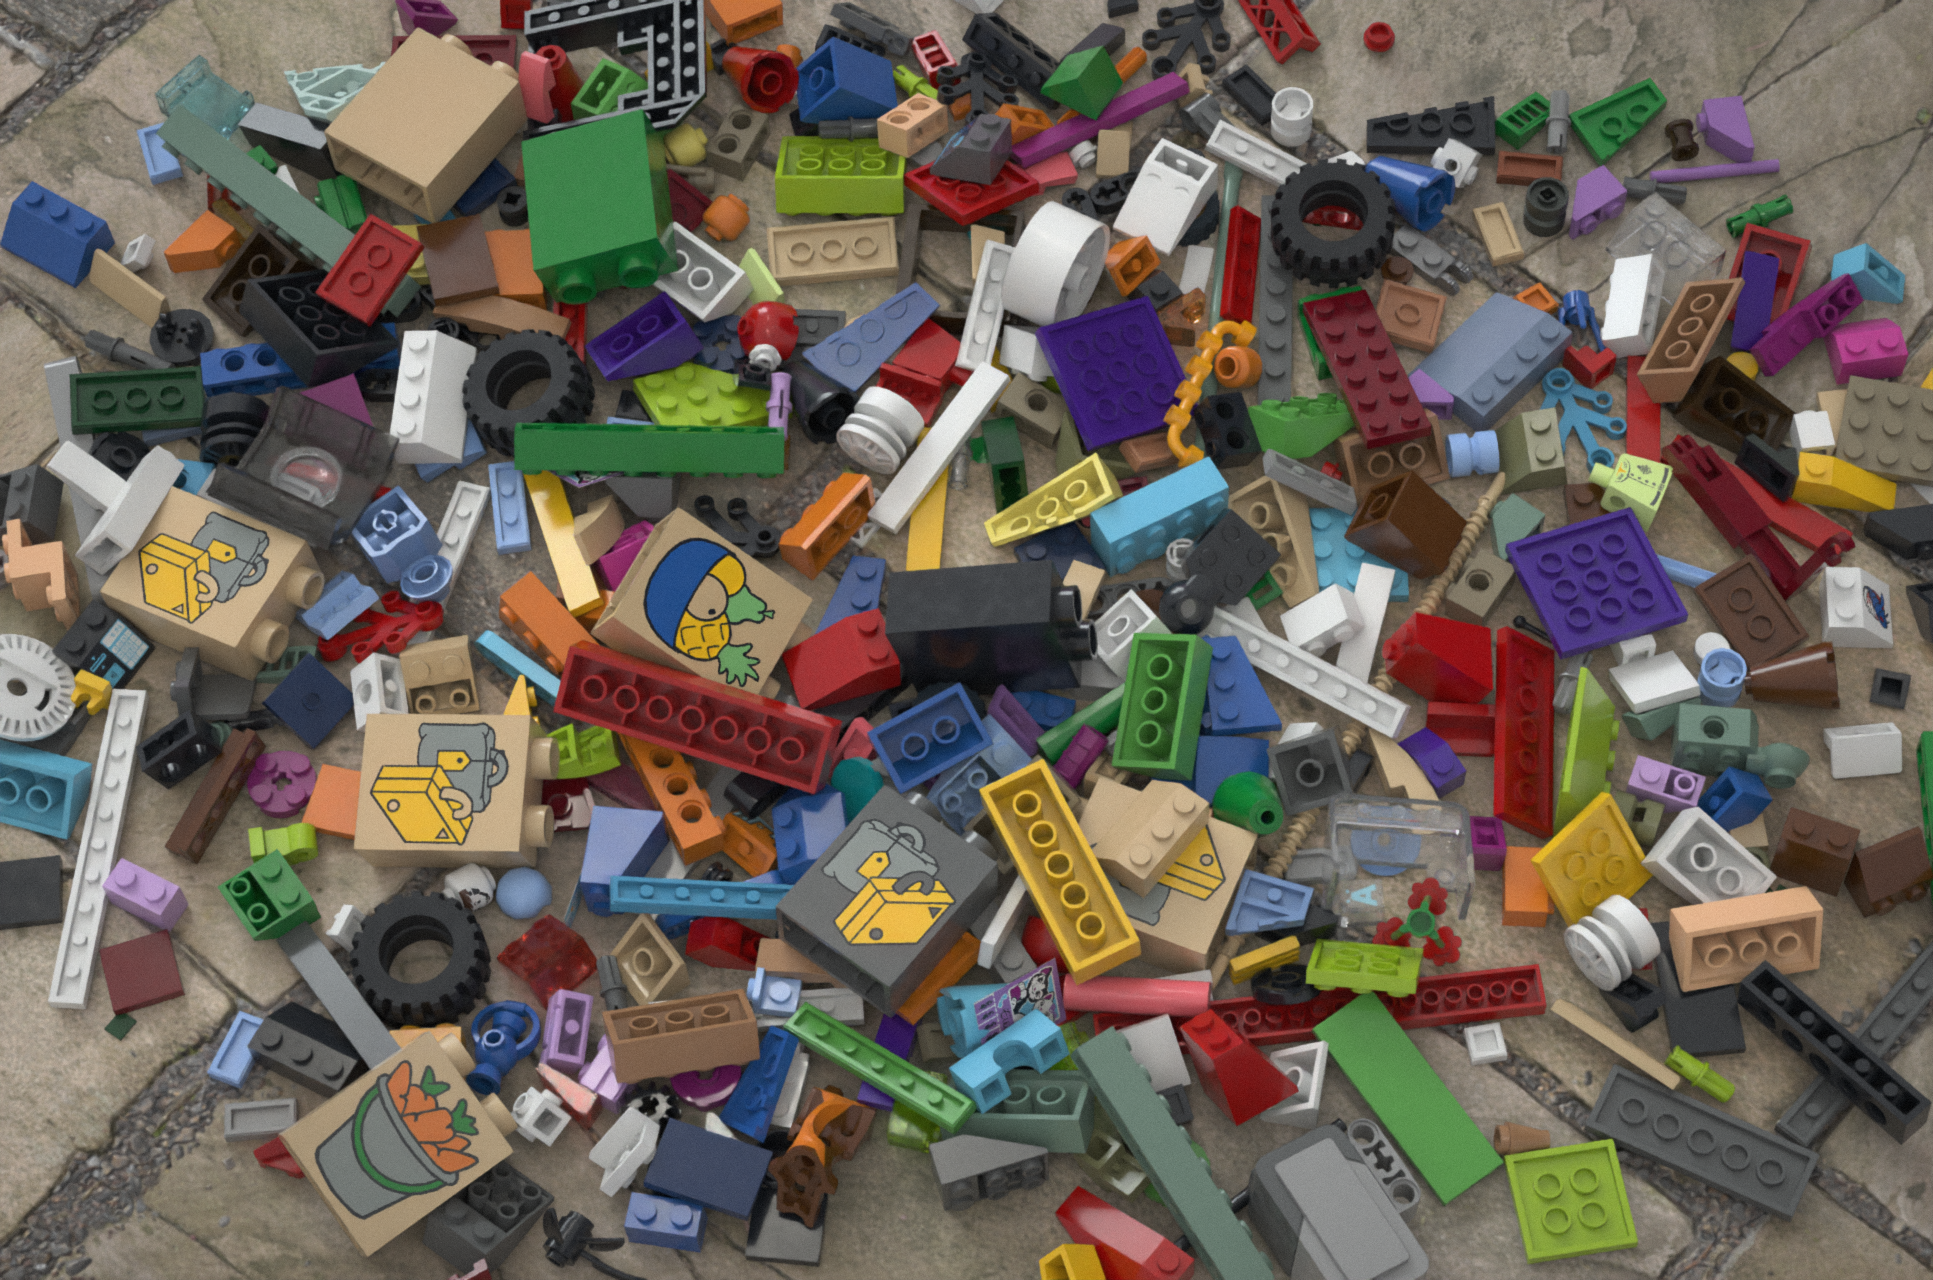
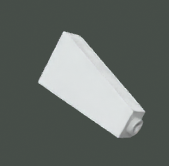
M157 445L141 460L75 556L99 574L104 575L132 551L185 465L176 459L171 452Z

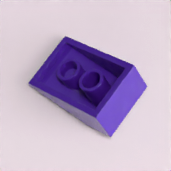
M665 291L585 345L588 353L607 381L678 367L683 362L691 360L698 352L704 349L689 324Z

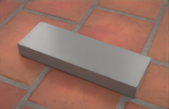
M1268 449L1263 455L1265 476L1349 515H1352L1358 507L1354 487L1272 449Z

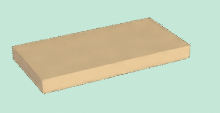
M894 216L767 228L770 273L779 287L899 275Z

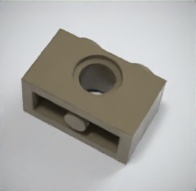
M1018 372L999 399L995 417L1013 416L1018 431L1051 450L1059 438L1063 414L1065 411L1070 410L1062 394L1053 393L1043 387L1039 381L1031 380ZM1030 406H1038L1042 408V411H1034Z
M1482 548L1475 559L1472 557L1468 558L1461 571L1463 576L1458 583L1452 582L1449 585L1443 599L1447 601L1446 616L1456 621L1485 627L1515 584L1516 572L1512 564ZM1479 587L1482 588L1484 591L1478 592L1474 591L1472 588Z

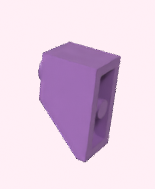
M1742 96L1703 100L1701 113L1696 115V126L1699 133L1703 132L1706 145L1736 163L1751 162L1755 147Z

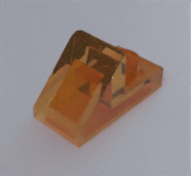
M1197 287L1156 313L1171 345L1195 346V329L1191 324L1198 322L1205 314L1206 295Z

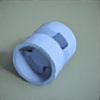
M1494 430L1475 432L1471 438L1466 433L1446 435V460L1451 478L1470 476L1473 470H1476L1479 475L1499 472V449Z
M1725 648L1714 649L1706 654L1702 660L1697 683L1700 685L1699 697L1703 705L1732 707L1740 698L1747 671L1745 660L1740 654Z

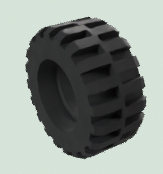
M1338 158L1337 163H1328V159L1318 160V165L1315 166L1307 163L1300 167L1299 174L1292 172L1285 178V185L1282 184L1277 189L1271 208L1272 247L1275 255L1280 256L1282 266L1286 270L1293 268L1294 277L1300 281H1303L1304 278L1310 279V285L1320 287V283L1329 284V288H1338L1340 283H1346V286L1349 287L1357 284L1359 277L1366 280L1374 275V267L1380 269L1386 262V255L1391 252L1396 222L1394 199L1390 198L1391 191L1385 183L1379 185L1380 176L1374 171L1365 172V166L1355 162L1354 166L1347 164L1346 159ZM1338 206L1356 214L1364 226L1357 234L1348 239L1327 241L1312 235L1304 227L1302 221L1309 213L1318 208Z
M534 329L522 330L521 334H516V332L505 334L506 338L500 341L496 339L489 344L490 348L485 352L482 350L476 356L477 362L475 365L471 364L466 373L469 379L463 382L462 392L464 395L462 402L467 416L486 443L504 456L512 455L514 457V430L516 423L586 424L585 417L591 415L594 406L591 401L595 398V388L592 385L593 379L573 347L559 335H553L550 331L538 330V333H536ZM536 379H551L547 390L536 402L522 409L507 410L511 397L520 387Z
M412 891V896L406 898L399 894L392 897L393 902L386 906L382 902L374 908L376 914L372 918L368 915L360 923L363 932H356L352 940L354 949L350 952V964L353 969L351 972L360 994L380 1021L387 1020L388 1025L397 1030H400L403 1025L435 1028L437 1025L446 1022L449 1024L459 1022L458 1015L462 1012L468 1015L475 1008L473 1000L475 998L478 1000L483 998L486 992L484 982L490 981L491 968L489 966L491 962L490 952L475 915L469 908L463 909L461 902L457 899L450 897L446 901L443 893L434 891L431 892L430 896H425L423 891ZM422 940H435L445 943L453 949V954L447 967L438 976L429 981L409 984L395 980L389 975L390 966L394 958L402 949L412 943Z

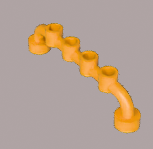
M1246 320L1241 324L1233 321H1222L1216 324L1211 332L1205 330L1196 343V347L1202 350L1201 356L1194 355L1185 368V371L1192 375L1190 381L1184 379L1180 383L1174 394L1175 397L1181 400L1179 407L1175 404L1172 405L1163 419L1164 422L1170 425L1167 435L1168 446L1179 459L1178 467L1181 469L1203 459L1204 451L1192 444L1188 448L1183 446L1180 440L1181 433L1191 419L1190 412L1193 405L1201 396V387L1212 370L1213 365L1211 364L1215 355L1222 347L1224 334L1233 335L1231 343L1236 346L1247 347L1254 338L1257 327Z

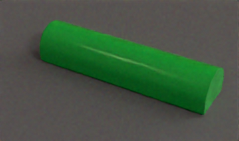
M1125 682L1039 736L1036 741L1043 759L1052 766L1056 764L1062 756L1063 750L1067 749L1073 740L1072 737L1078 733L1084 723L1095 728L1103 735L1117 727Z

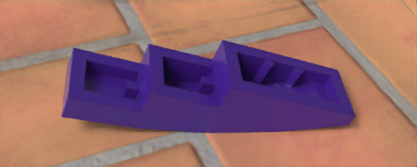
M896 1013L892 1018L883 1014L874 1042L909 1062L910 1057L913 1058L918 1039L917 1027L922 1025L924 1015L914 1025H911ZM862 1080L857 1102L872 1108L893 1112L896 1100Z

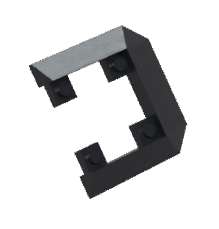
M575 0L525 11L524 35L528 41V52L536 54L544 46L555 45L562 48L566 53L613 42L618 43V50L621 56L648 50V89L618 95V111L562 123V116L558 108L553 109L555 117L547 124L528 117L527 130L523 131V141L639 109L644 110L657 132L677 128L707 97L705 0Z

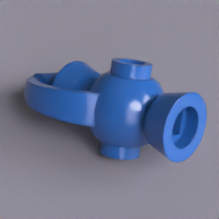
M511 1000L497 1002L485 1007L476 1015L471 1026V1036L475 1046L474 1057L477 1065L476 1069L467 1076V1084L480 1094L490 1095L495 1093L497 1095L501 1090L502 1076L507 1075L514 1068L517 1061L528 1056L536 1048L541 1036V1023L536 1012L527 1003ZM493 1017L492 1030L487 1031L480 1038L482 1027ZM521 1017H527L532 1022L533 1029L523 1042L517 1044L516 1040L527 1029V1025Z

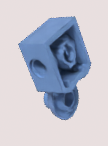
M399 485L343 522L359 550L386 583L401 580L400 586L403 593L418 601L441 602L447 597L452 582V565L444 556L437 555L443 546L428 519Z

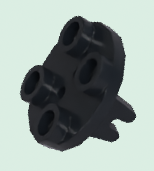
M177 309L166 314H160V319L156 321L151 329L149 341L155 356L176 366H197L201 364L200 353L209 352L213 346L215 332L210 320L203 313L193 309Z

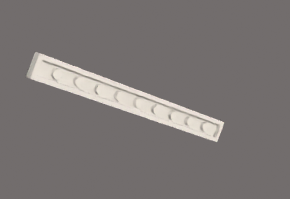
M113 689L48 999V1003L54 1008L86 1009L108 903V896L102 885L116 864L138 755L136 746L140 744L149 701V695L146 690Z

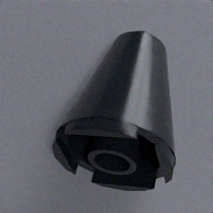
M796 360L787 364L782 373L792 376L789 402L792 403V408L805 436L814 444L823 441L827 444L837 442L836 433L845 424L846 418L851 414H855L854 407L860 397L852 389L803 360Z

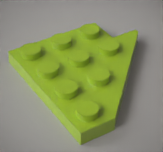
M685 361L678 367L659 370L656 374L633 379V390L654 425H768L769 412L766 411V402L770 400V391L736 386L733 382L732 374ZM793 408L792 412L788 414V419L793 417Z

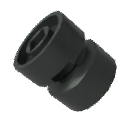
M1542 177L1534 180L1529 185L1526 193L1523 224L1531 234L1539 237H1551L1562 230L1569 200V192L1564 183L1552 177Z

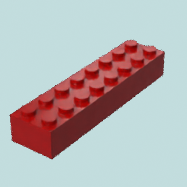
M584 640L569 646L553 712L812 794H816L826 786L843 722Z

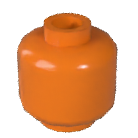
M733 194L728 196L720 195L715 198L702 215L703 221L707 225L704 231L717 242H720L722 238L730 242L735 241L750 222L748 215L750 209Z
M1228 346L1222 349L1216 356L1214 374L1219 383L1227 388L1247 389L1254 386L1260 379L1262 361L1257 352L1249 347Z

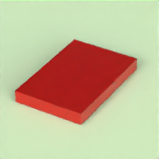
M370 213L315 293L318 297L370 327L425 247L421 242Z

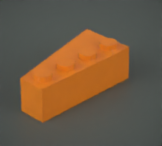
M532 571L500 596L499 619L526 643L555 675H559L561 678L570 645L581 640L599 645Z

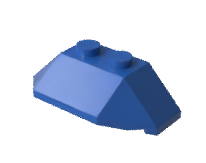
M827 783L825 788L816 794L792 787L783 794L772 808L778 868L787 885H795L849 825L845 794Z

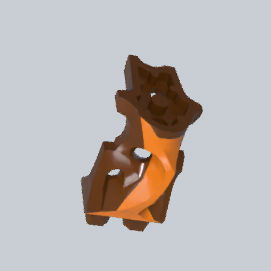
M828 1085L824 1089L814 1086L798 1118L792 1123L787 1140L792 1141V1145L783 1156L772 1160L768 1167V1170L778 1183L776 1210L783 1213H796L803 1218L805 1226L812 1228L818 1218L824 1193L835 1195L837 1192L838 1179L832 1173L833 1166L837 1162H841L842 1159L851 1161L864 1141L871 1140L877 1109L858 1103L857 1100L853 1101L845 1098L841 1089L835 1086ZM797 1182L799 1185L805 1186V1191L799 1192L796 1189L795 1183Z

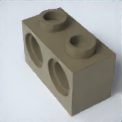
M734 103L729 113H725L722 116L719 130L714 138L710 137L706 144L705 150L709 167H714L715 172L744 181L771 134L768 115Z

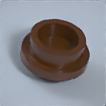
M1400 256L1386 259V262L1381 267L1383 279L1405 285L1412 279L1414 273L1412 263Z

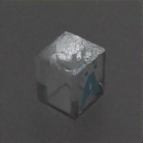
M1382 879L1339 881L1338 894H1332V911L1340 917V928L1377 926L1378 923L1384 922L1385 906Z

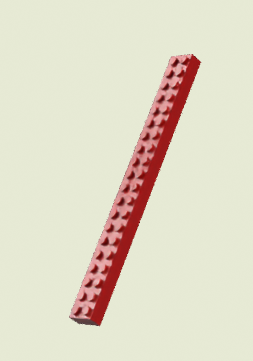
M1539 964L1419 977L1416 993H1409L1406 997H1393L1388 995L1387 991L1372 990L1402 1030L1545 1014L1547 1006ZM1336 987L1334 990H1322L1319 996L1298 1004H1268L1249 996L1210 1001V1009L1255 1046L1317 1040L1312 1033V1029L1361 994L1352 992L1351 988ZM1117 1013L1093 1014L1094 1034L1097 1036L1112 1026L1117 1031L1158 1016ZM1169 1017L1182 1055L1190 1054L1180 1026L1193 1018Z

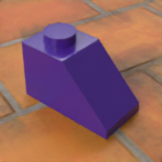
M1427 727L1398 743L1423 771L1434 788L1438 799L1464 785L1467 770L1448 743Z

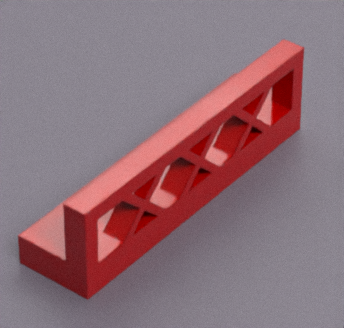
M1238 0L1278 63L1284 64L1299 48L1313 52L1321 45L1293 0H1259V5H1252L1250 0ZM1266 11H1273L1275 14L1273 28H1268L1264 25ZM1280 33H1287L1292 41L1281 51L1278 47Z

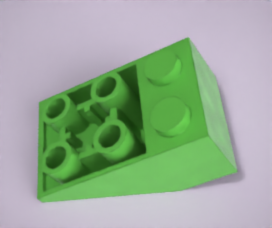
M602 58L571 102L573 118L577 120L618 111V95L648 89V82L632 70ZM676 128L658 131L657 133L663 141L664 136Z
M1319 393L1317 398L1314 399L1304 396L1290 397L1289 402L1263 400L1262 405L1248 407L1262 452L1266 453L1268 449H1272L1292 459L1312 457L1355 426L1344 400L1338 399L1337 394Z

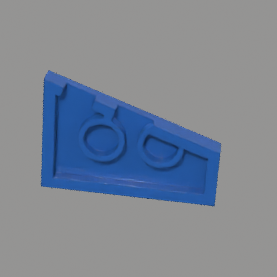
M1237 637L1203 638L1205 642L1213 647L1207 683L1212 736L1282 731V723Z

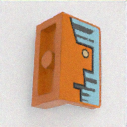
M739 810L727 813L722 820L726 830V835L722 836L723 852L753 877L774 871L778 865L774 827L760 816L749 820Z

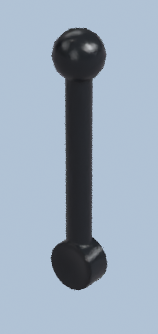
M1519 615L1514 618L1513 624L1516 628H1524L1552 644L1547 633L1526 622L1524 616Z

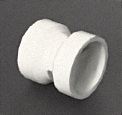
M1176 539L1167 547L1166 572L1173 582L1188 579L1182 571L1179 558L1193 544V541L1190 539Z

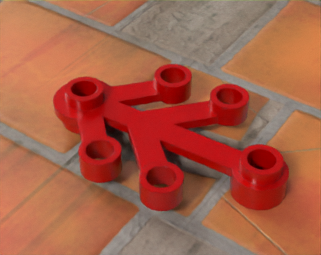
M389 591L381 598L385 611L388 613L397 611L405 615L396 618L373 611L368 607L353 621L357 623L366 622L372 624L371 626L342 635L336 633L329 640L319 636L317 644L319 653L323 660L328 662L335 661L345 655L347 645L356 643L352 647L351 653L359 664L376 652L383 644H385L389 653H399L406 648L407 643L420 630L427 632L438 628L444 620V609L436 601H423L415 604L403 600L398 591Z

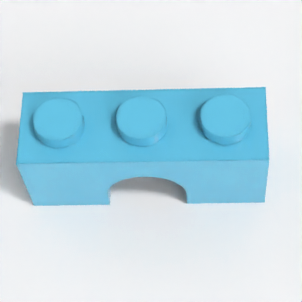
M1036 1008L949 1067L958 1092L975 1101L977 1110L984 1114L1011 1095L1005 1078L1006 1073L1018 1066H1030L1042 1074L1070 1053L1061 1028Z

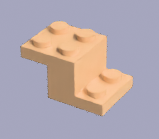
M20 519L6 521L7 534L2 535V543L5 554L9 557V563L4 564V574L7 583H12L15 599H21L26 611L54 607L57 621L63 622L68 631L81 615L78 573L63 542L57 541L33 545Z

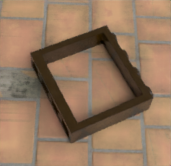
M909 204L896 294L916 283L923 230L968 233V231H971V225H979L1003 231L1005 235H1013L1012 247L1016 248L1019 239L1027 227L1024 210L1001 209L971 224L962 226L933 205ZM1004 309L998 337H1003L1004 325L1018 326L1020 316ZM935 311L929 319L949 334L963 335L968 313Z

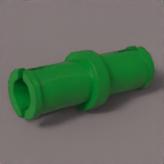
M1784 194L1762 205L1756 203L1751 206L1750 210L1732 218H1727V230L1733 238H1736L1744 233L1747 223L1766 228L1769 222L1793 214L1792 202Z

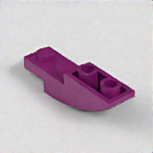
M1849 273L1839 276L1814 291L1761 331L1764 337L1749 350L1765 377L1774 376L1814 338L1825 337L1864 301Z

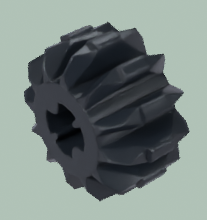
M652 1080L646 1090H643L642 1086L637 1084L635 1086L636 1095L625 1093L624 1100L627 1105L620 1107V1115L622 1116L629 1107L635 1108L660 1125L658 1136L661 1140L669 1118L676 1120L682 1118L681 1109L677 1108L680 1104L677 1095H670V1088L666 1084L658 1090L656 1083ZM653 1109L655 1114L648 1116L647 1111Z

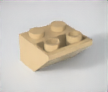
M469 635L410 644L400 652L399 658L411 714H460L480 710Z

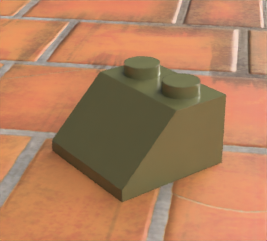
M1555 407L1520 413L1495 430L1499 449V472L1505 473V485L1501 495L1568 484Z

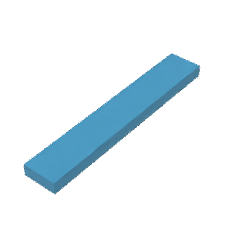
M610 876V912L777 920L776 905L794 885Z

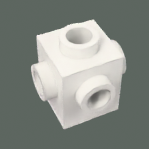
M1449 138L1444 148L1439 147L1430 164L1433 165V168L1447 171L1448 174L1454 177L1455 186L1464 188L1466 184L1471 185L1479 172V168L1476 165L1482 154L1455 139ZM1456 161L1457 169L1453 171L1452 166L1453 163Z
M532 1086L526 1093L521 1094L517 1098L511 1113L514 1120L519 1124L516 1129L517 1132L531 1142L537 1137L549 1147L572 1117L560 1107L563 1102L562 1099L547 1088L543 1093H540Z

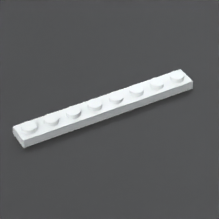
M1191 599L1185 600L1181 605V611L1185 618L1191 617L1196 611V605ZM1219 605L1215 606L1213 619L1208 627L1197 634L1200 637L1208 634L1211 638L1236 636L1251 664L1391 738H1397L1411 706Z

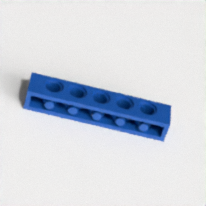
M395 323L381 324L399 342L397 348L353 372L352 374H354L356 380L360 373L367 369H399L401 349ZM250 343L242 347L219 348L210 352L200 353L202 382L207 398L229 392L257 396L308 388L268 343Z

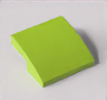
M571 723L547 734L549 738H556L559 744L560 764L556 779L590 776L621 765L615 731L595 725L578 733L574 724Z

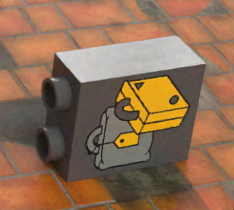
M884 785L776 905L779 939L892 1018L998 895V863L996 862L998 854L994 847L978 833L968 830L960 837L940 823L942 821L941 813L923 795L917 792H910L903 798Z

